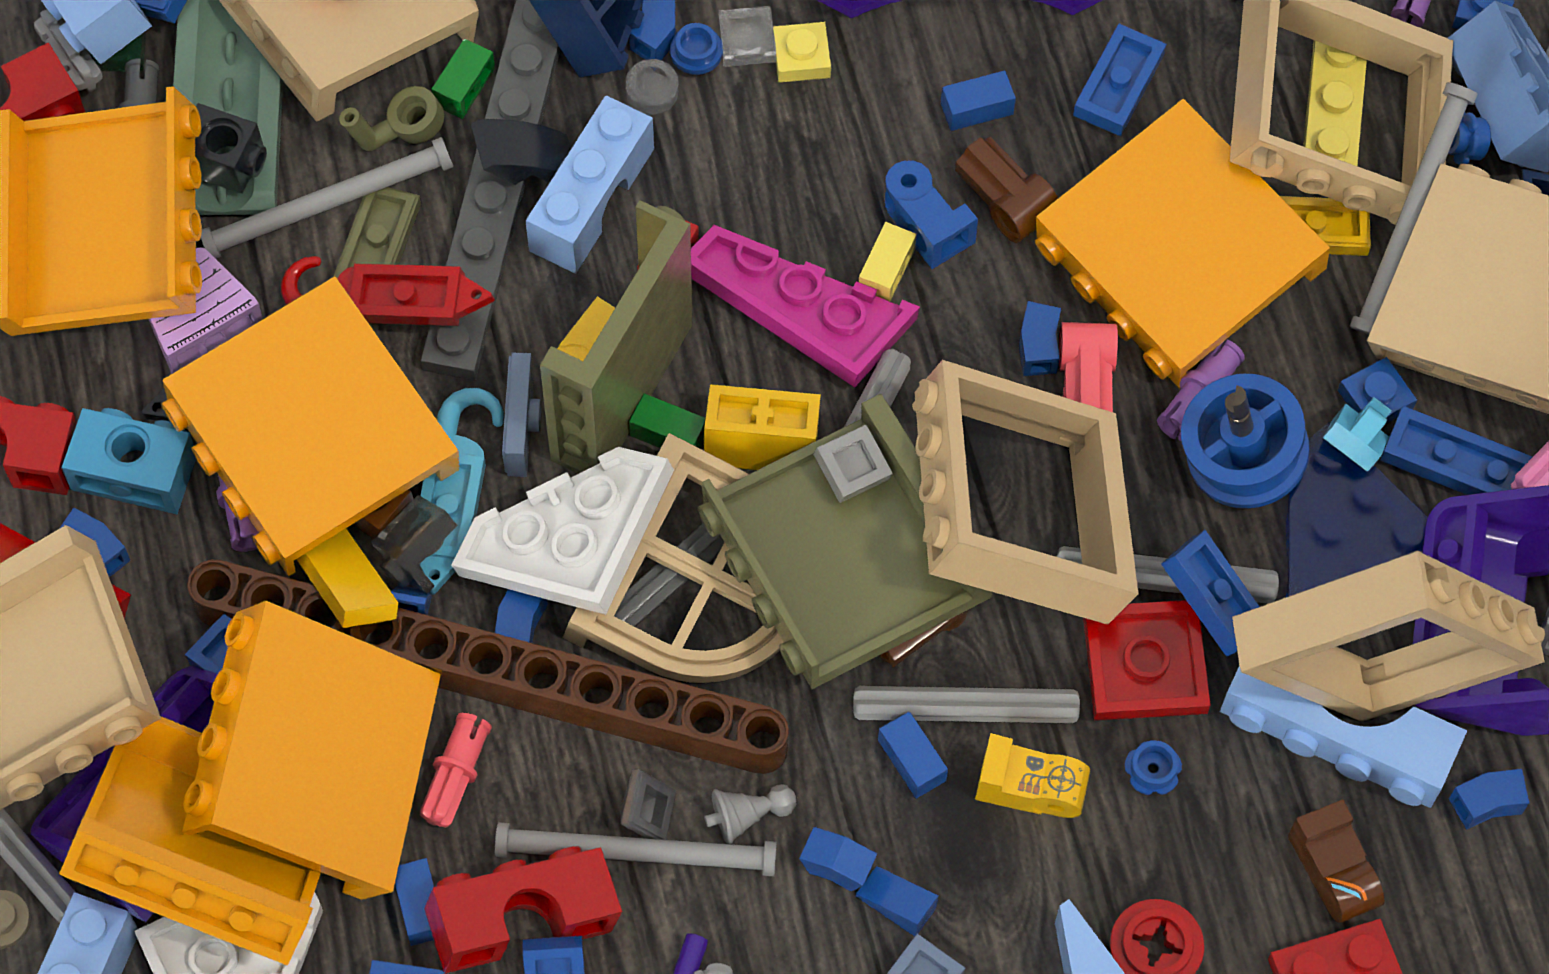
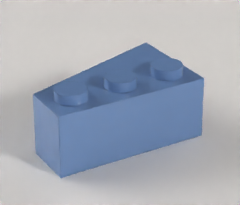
M1494 1L1448 37V39L1453 40L1452 64L1458 74L1464 79L1467 88L1478 94L1474 103L1481 118H1484L1489 124L1491 140L1500 159L1517 164L1522 168L1528 167L1547 173L1549 171V58L1519 10Z

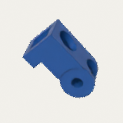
M912 160L901 161L889 169L886 175L885 208L898 227L917 234L915 248L931 269H934L976 243L978 218L966 204L952 210L938 191L933 188L932 175L928 168L922 163Z

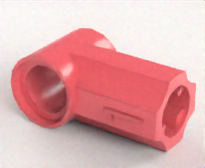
M1061 322L1058 351L1060 357L1059 371H1064L1063 397L1113 412L1112 373H1115L1118 349L1116 324Z

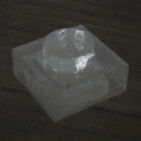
M771 6L718 11L724 67L776 62V45Z

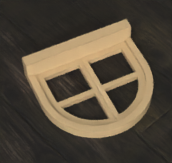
M669 433L657 456L669 460L674 469L673 474L607 614L576 607L563 638L581 648L584 647L587 639L649 671L674 680L709 683L733 679L751 672L770 660L780 651L779 645L784 643L775 626L766 629L763 625L747 639L726 648L708 651L684 649L683 646L712 591L755 613L752 598L756 594L750 584L744 581L739 583L734 576L722 571L727 562L725 552L729 550L725 542L714 564L711 565L656 537L686 478L701 486L703 481L710 479L717 491L749 474ZM645 556L702 585L672 645L614 617Z

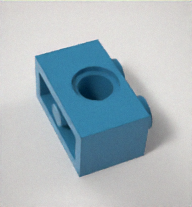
M82 408L61 468L70 489L73 491L178 514L196 458L191 449L194 444L190 432H186L185 429L178 432L169 421L158 420L151 424L133 420L131 416L117 409L104 408L101 412ZM138 450L144 452L134 462L125 463L120 461L130 451Z

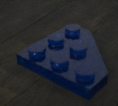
M1330 422L1308 439L1310 454L1306 471L1299 483L1288 493V512L1286 515L1288 584L1286 586V598L1416 551L1423 553L1428 517L1377 467L1373 465L1367 472L1325 440L1323 437Z

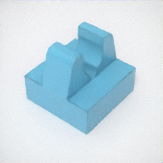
M1375 397L1369 401L1360 413L1345 404L1332 419L1323 438L1368 472L1381 457L1389 440V436L1381 431V428L1387 422L1386 418L1392 410Z

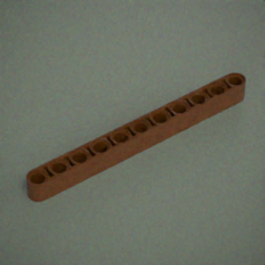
M213 559L201 562L193 568L188 576L187 587L197 616L203 623L212 626L223 614L232 619L236 612L264 601H279L284 604L283 608L313 621L325 615L335 617L313 584ZM226 587L230 589L222 599L216 601L204 599L206 593L212 588ZM399 607L397 618L390 621L343 628L337 620L331 627L366 642L365 639L373 631L387 630L391 632L392 636L385 643L371 645L440 673L438 688L753 773L767 774L776 771L783 765L787 757L789 727L786 718L778 710L766 705ZM439 644L447 648L445 653L436 659H425L419 655L421 650L428 645ZM484 659H495L501 663L500 668L490 674H481L473 669L478 662ZM540 673H547L556 678L554 684L544 689H537L528 684L533 676ZM593 688H603L611 693L609 699L599 704L584 700L583 695ZM650 702L659 703L667 709L663 715L654 719L645 718L637 711L641 706ZM712 717L718 720L722 726L716 732L708 734L697 731L693 724L700 718ZM768 732L778 741L773 746L764 749L751 745L748 738L754 733Z

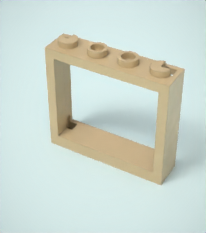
M1244 0L1230 162L1248 168L1258 176L1272 177L1297 186L1302 192L1331 198L1342 202L1349 209L1367 211L1386 218L1390 223L1396 225L1447 98L1443 91L1446 83H1451L1453 40L1349 0ZM1278 27L1408 75L1401 182L1269 134Z
M942 360L926 379H922L919 382L920 386L915 391V402L912 404L917 417L918 436L915 449L916 454L920 456L922 481L919 488V497L924 504L925 529L923 542H927L929 574L1109 624L1138 595L1116 413ZM962 415L1069 447L1082 564L972 533Z
M1419 551L1232 617L1240 671L1242 673L1361 722L1545 662L1541 645L1545 638V629L1538 626L1533 607ZM1418 618L1426 619L1451 631L1368 660L1337 647Z

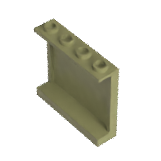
M641 200L637 203L636 226L639 269L584 361L551 346L540 364L550 460L577 474L599 464L598 456L623 445L630 433L629 421L643 393L650 396L653 394L692 327L690 223L686 222L678 212L669 207H654Z
M882 394L861 403L860 420L717 491L710 479L702 482L703 504L698 506V511L707 531L712 537L720 534L729 548L725 552V557L733 575L739 583L745 580L749 582L756 594L752 598V603L760 621L766 629L775 626L784 642L779 645L786 665L794 676L802 673L811 689L992 598L993 592L929 574L927 542H923L925 529L924 504L919 497V488L922 481L920 456L916 454L913 443ZM867 425L893 474L888 481L839 503L813 454L817 447Z

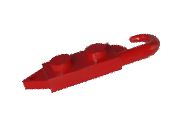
M304 257L294 262L286 270L281 281V295L286 305L303 296L298 290V280L306 270L321 265L320 257ZM354 263V266L345 269L337 278L368 323L459 326L460 318L495 301L491 292L467 278L459 266ZM481 294L479 299H475L477 295Z

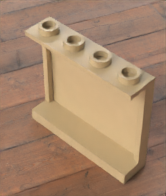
M219 0L316 122L334 113L337 92L455 33L462 40L465 38L474 43L477 18L479 16L475 0Z
M1440 164L1367 339L1375 357L1381 360L1387 357L1393 364L1549 414V196L1542 194V191L1537 186L1523 180L1512 179L1508 184L1491 179L1486 171L1473 165L1460 164L1458 168Z
M67 525L0 563L1 810L15 801L27 800L38 795L44 789L45 784L64 773H72L84 769L92 763L94 756L113 745H121L135 740L142 734L143 728L161 719L97 543Z

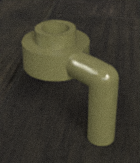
M412 86L401 90L392 98L387 109V119L373 127L355 108L343 110L339 121L363 150L373 151L397 137L412 144L430 140L439 132L443 125L444 109L431 91L424 87ZM425 115L419 122L414 124L416 118Z

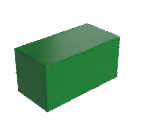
M465 38L463 39L431 89L432 94L440 102L444 111L461 119L465 117L495 70L493 51Z
M643 393L629 421L630 436L661 448L670 433L700 448L704 440L706 418Z

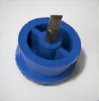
M1235 374L1220 378L1204 387L1192 399L1183 416L1181 440L1191 476L1197 486L1216 502L1235 508H1256L1271 504L1292 491L1306 471L1310 447L1301 406L1295 396L1285 386L1269 377L1257 374Z

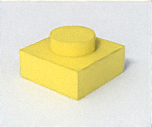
M825 22L773 26V45L778 83L831 78V63Z

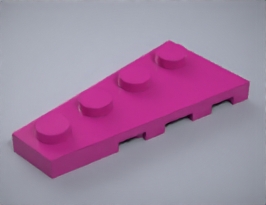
M713 225L691 248V278L853 387H856L878 363L884 351L890 349L918 318L920 306L902 300L900 305L877 297V289L857 281L852 287L825 276L826 269L807 261L804 265L794 264L779 258L778 250L716 225Z

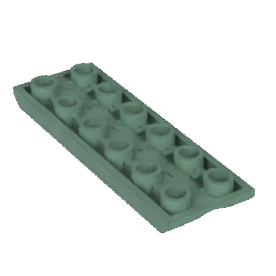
M187 0L177 20L173 86L195 106L197 103L257 123L263 145L267 150L262 171L256 178H250L243 194L201 180V186L195 189L196 210L199 215H255L277 206L283 80L219 0ZM223 147L216 153H228L235 147Z

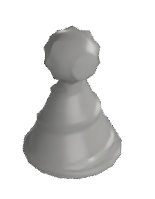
M784 784L772 787L767 797L751 796L743 793H728L714 789L712 792V802L715 813L704 816L707 827L719 824L724 841L727 844H732L733 840L739 835H743L745 830L755 822L760 821L769 811L779 817L791 814L796 806V795L791 788Z

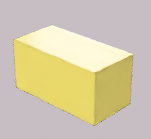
M885 222L860 273L859 283L877 289V297L891 301L915 251L917 234Z

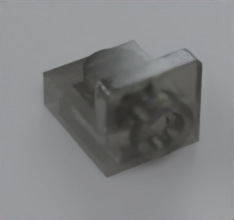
M417 495L371 542L385 559L379 565L381 570L400 588L405 589L410 584L423 593L428 594L435 585L418 565L426 557L437 552L443 545L445 538L458 525L444 509Z

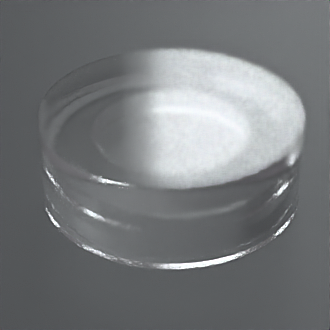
M657 59L643 60L635 64L629 70L626 77V95L629 103L636 110L645 114H659L669 110L675 104L679 95V80L674 68L668 63Z

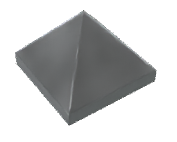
M640 769L633 770L620 808L621 825L647 839L666 840L676 790Z

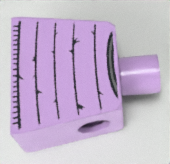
M196 248V262L202 274V289L200 293L196 294V313L148 319L172 374L263 320L259 303L255 297L205 248Z

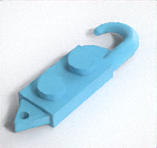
M464 388L452 393L444 400L437 416V421L459 451V471L443 481H440L435 473L423 480L410 555L412 560L418 561L432 595H435L455 572L452 563L474 518L477 516L486 467L483 449L471 439L456 435L460 414L464 408L470 405H482L489 409L492 414V422L495 427H500L503 424L504 411L499 400L490 392L480 388ZM433 575H439V576H440V577H439L438 579H436V580L431 579V577H432Z

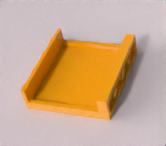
M174 86L166 87V102L29 121H23L10 109L0 110V329L8 335L15 336L196 313V294L200 293L202 289V274L196 262V241H199L201 238L202 224L199 213L196 210L195 189L201 186L202 176L199 162L195 157V137H198L201 133V119L197 107Z
M1184 99L1179 101L1036 216L1037 239L1035 240L1037 248L1052 265H1057L1060 262L1073 276L1071 277V282L1083 299L1089 303L1096 300L1108 313V322L1117 325L1118 336L1125 341L1132 338L1145 352L1143 358L1152 372L1162 380L1169 377L1179 389V382L1189 369L1299 279L1305 276L1311 282L1326 270L1330 247L1260 176L1254 174L1248 168L1230 162L1231 146Z
M335 276L162 380L167 400L161 403V406L168 419L178 432L185 428L188 429L197 443L191 449L202 469L208 476L216 472L227 486V489L222 491V495L235 517L239 521L245 517L249 518L258 531L252 538L263 558L270 566L278 561L288 576L296 572L294 560L435 473L438 479L443 481L459 471L458 449Z
M268 601L236 612L225 633V644L228 648L223 668L216 676L212 685L211 697L214 700L210 721L203 730L198 742L197 752L201 757L195 781L189 786L184 798L183 808L186 812L182 833L193 835L210 830L343 880L345 882L342 893L361 900L393 892L441 674Z
M160 716L161 719L143 728L142 734L135 740L114 746L59 875L288 966L309 922L313 907H310L321 872L210 830L193 835L182 833L186 817L183 803L189 786L195 781L201 757L198 755L197 747L202 733Z

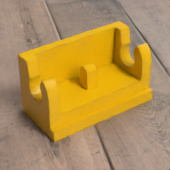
M710 384L704 428V451L736 468L759 470L817 441L821 394Z

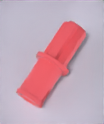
M459 713L457 715L455 726L443 755L435 757L433 762L436 772L420 809V816L431 825L446 828L452 824L467 784L475 782L478 775L474 767L492 727L484 719L480 720L478 727L474 726L477 716L474 714Z

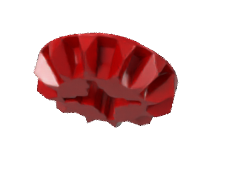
M1162 899L1143 900L1128 907L1116 920L1111 932L1110 954L1125 974H1195L1203 959L1204 938L1195 918L1180 905ZM1164 926V946L1172 949V955L1162 953L1159 960L1155 961L1152 967L1148 965L1150 960L1147 958L1148 948L1140 945V940L1150 941L1154 933L1157 934L1159 927Z

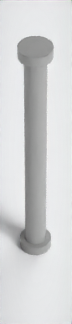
M1450 82L1446 83L1443 94L1447 96L1360 316H1353L1350 327L1369 335L1440 164H1444L1467 105H1474L1478 94L1469 88Z
M440 137L432 140V147L217 230L211 231L210 227L202 229L201 239L205 249L217 259L221 257L220 251L440 166L445 171L453 168V164L444 141Z
M498 822L495 839V857L508 858L509 852L551 855L556 851L573 846L581 847L582 852L601 847L605 859L763 870V876L774 877L777 842L765 841V846L762 847L511 829L510 823Z

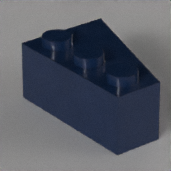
M529 0L579 78L623 70L625 68L629 55L624 49L631 30L640 28L644 13L640 10L643 0Z

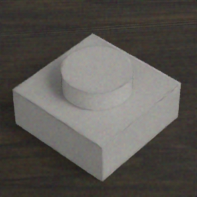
M867 425L817 447L813 454L839 503L888 481L893 474Z

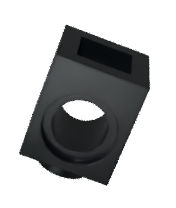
M197 103L196 107L201 119V133L198 137H195V157L200 165L202 180L243 194L250 178H256L262 171L267 155L257 123ZM223 147H235L228 153H216Z

